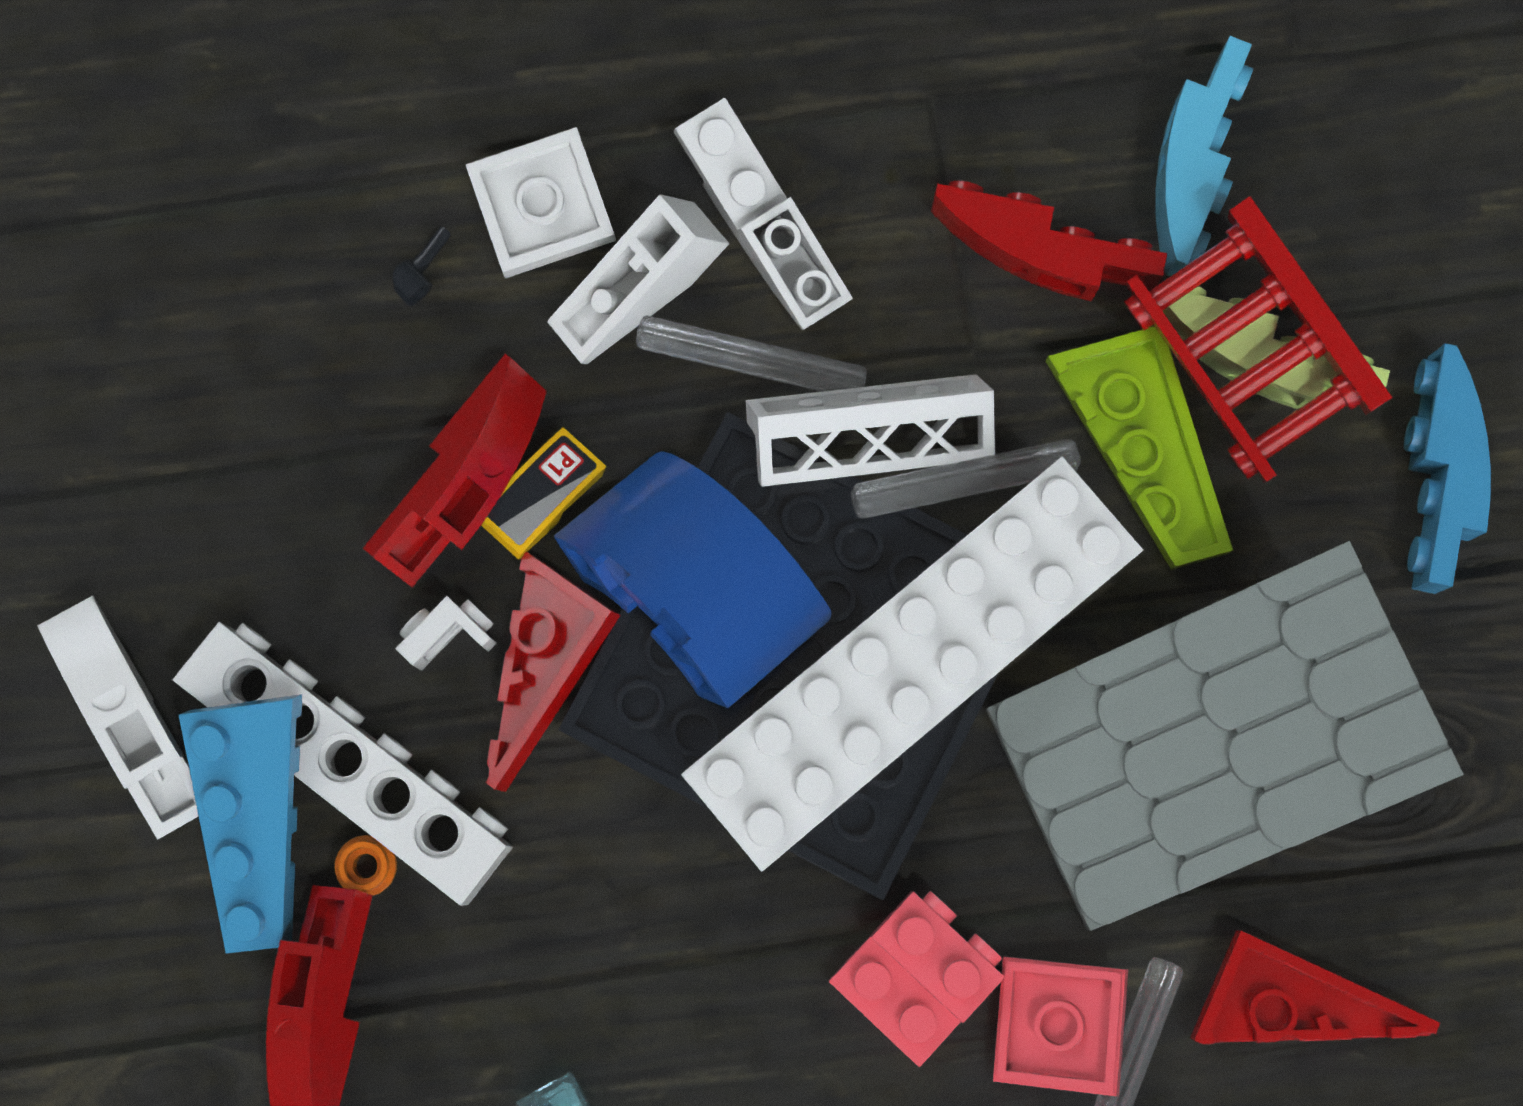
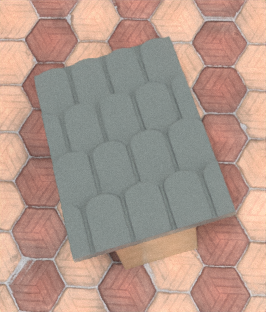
M1350 541L985 709L1087 931H1092L1103 925L1115 922L1175 895L1187 892L1287 848L1299 845L1464 775Z

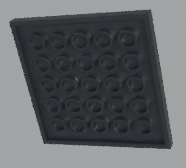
M729 412L726 413L698 468L733 494L781 542L826 601L832 613L830 620L732 706L726 708L696 694L672 659L650 635L657 625L638 606L629 613L622 609L621 616L610 631L558 729L564 734L708 808L707 805L681 774L967 536V534L854 476L762 487L758 482L755 434L746 421ZM779 438L771 439L773 468L793 466L805 454V451ZM817 458V459L814 461V463H819V462H824V461L821 460V459H819V458ZM998 673L788 849V851L884 900Z

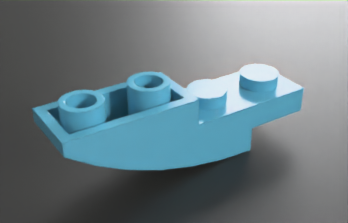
M1233 36L1228 38L1219 54L1206 86L1186 79L1175 100L1165 129L1158 161L1155 192L1160 252L1167 253L1165 273L1169 277L1205 253L1211 234L1203 231L1202 228L1209 211L1216 214L1220 213L1233 181L1223 178L1231 158L1218 153L1232 123V120L1223 117L1230 98L1240 101L1254 69L1244 65L1252 44Z

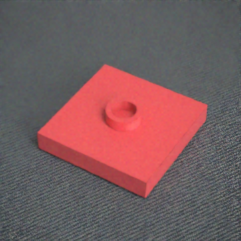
M1003 957L1002 975L1005 978L1001 981L993 1082L1118 1096L1120 1091L1128 969Z

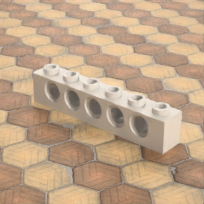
M218 622L173 678V681L206 707L248 702L242 695L241 684L248 673L259 669L265 674L267 685L263 695L257 700L302 694V706H308L314 715V725L309 734L295 741V745L300 746L299 771L294 776L460 906L469 905L513 848L511 844L502 838L508 828L481 807L472 815L455 802L454 799L460 791L435 771L431 770L426 777H423L407 764L413 754L392 737L383 733L377 741L359 726L365 717L343 699L336 696L331 703H328L312 690L318 680L301 666L289 659L282 667L265 654L271 643L252 628L242 623L235 630ZM354 742L362 753L361 765L355 773L349 776H342L335 767V754L342 745ZM401 779L409 788L410 799L402 811L392 814L382 804V791L390 781ZM441 816H449L458 827L457 841L446 851H439L434 848L428 834L433 821Z

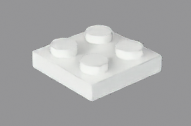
M577 127L466 164L505 279L616 241Z

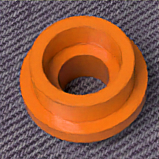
M369 835L358 836L346 842L339 850L335 860V874L343 888L356 889L373 896L380 894L390 886L397 871L395 854ZM365 854L372 855L377 861V870L369 878L362 877L357 871V862Z

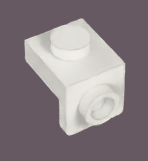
M446 596L431 612L424 608L405 624L400 631V635L404 640L395 649L409 663L422 671L462 629L489 652L496 642L486 631L494 623L469 599L459 607Z

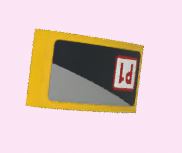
M562 427L512 476L501 497L481 526L519 560L525 552H528L559 523L563 512L603 476L606 465Z

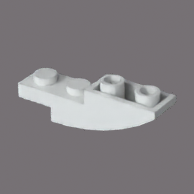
M723 98L674 129V134L703 179L704 183L702 185L768 286L801 330L806 329L853 299L791 197L786 198L726 98Z
M91 596L37 625L93 735L124 789L128 788L157 840L197 818L198 811L188 761L154 705L152 695L95 597Z

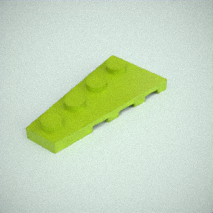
M1150 327L1145 331L1132 332L1048 356L1045 362L1170 569L1173 570L1232 552L1233 548L1170 348L1156 328Z

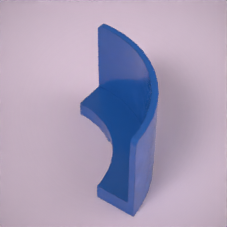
M661 451L654 454L554 535L555 540L582 581L601 591L627 613L638 606L657 625L650 635L672 659L696 694L726 708L732 706L824 626L832 615L831 609L810 578L771 531L743 503L699 468L671 453Z

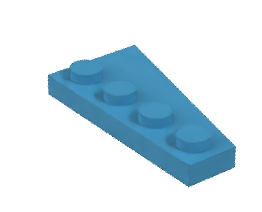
M302 694L193 709L179 714L226 954L278 948L280 940H292L295 863L291 861L292 834L297 831L298 807L293 806L294 774L299 771L300 746L295 745L296 718L302 714Z

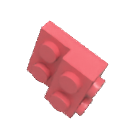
M910 891L829 979L830 984L919 1068L961 1022L964 1023L1005 978L995 968L1002 960V957L976 933L968 941L959 935L949 925L957 915L931 891L923 899L914 891Z

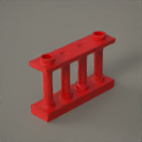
M1249 196L1229 210L1227 219L1232 224V227L1225 231L1227 238L1150 291L1147 290L1136 274L1127 281V288L1132 296L1126 299L1124 303L1144 331L1154 325L1236 444L1227 449V451L1244 476L1250 479L1255 474H1258L1262 482L1266 483L1277 475L1268 463V458L1346 406L1352 410L1359 405L1365 415H1367L1393 397L1253 199ZM1254 256L1267 274L1265 278L1260 280L1262 287L1185 340H1182L1163 313V310L1240 257L1247 261ZM1289 305L1302 324L1301 327L1295 330L1297 337L1217 390L1197 360L1273 308L1277 307L1281 311ZM1324 355L1337 373V376L1330 380L1332 387L1252 440L1232 409L1312 356L1314 360H1317Z

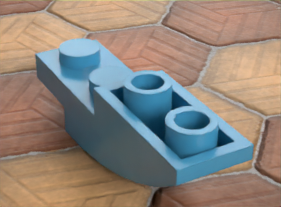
M1446 343L1429 355L1427 359H1422L1418 366L1414 380V393L1421 395L1418 415L1411 417L1404 437V450L1411 452L1408 470L1431 474V479L1426 478L1419 492L1417 510L1418 513L1424 514L1421 537L1416 536L1410 546L1407 568L1408 571L1414 572L1412 589L1433 594L1453 587L1460 541H1470L1487 533L1491 500L1489 445L1481 403L1471 374L1458 347Z

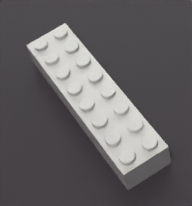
M1062 456L681 775L762 872L1140 554L1143 549Z

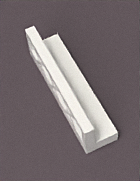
M977 374L746 400L747 424L756 437L758 482L762 487L995 459L994 390ZM978 416V444L954 447L942 437L957 418ZM938 420L932 428L925 423V421ZM915 423L927 433L911 452L895 453L884 444L900 424ZM880 427L875 434H872L866 428ZM857 430L868 439V442L853 459L837 460L825 450L841 431ZM812 434H821L816 441H814L811 437L808 436ZM797 436L810 447L795 465L773 468L771 439ZM936 442H938L942 447H944L938 449H931ZM878 449H880L884 454H886L872 456ZM819 456L827 461L814 463Z

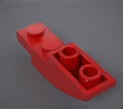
M952 181L949 183V186L937 184L931 209L933 215L974 252L999 268L1029 283L1059 294L1092 302L1100 288L1101 281L1127 286V281L1137 274L1147 290H1151L1157 286L1163 277L1167 253L1154 251L1153 245L1146 241L1123 238L1119 239L1118 243L1094 239L1095 234L1092 231L1080 227H1062L1060 232L1050 230L1054 207L1042 205L1041 199L1031 194L1012 192L1007 194L1006 197L983 193L984 189L981 186L967 181Z
M504 354L429 445L439 456L365 544L363 549L411 587L417 583L450 541L462 550L482 525L516 471L536 427L547 391L511 357Z
M313 885L299 941L280 940L272 975L266 1033V1065L270 1106H340L360 1022L343 1018L373 897L371 894L356 889Z

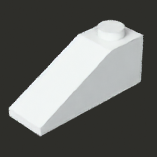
M660 194L547 322L581 364H588L689 288L729 245V242L695 202Z

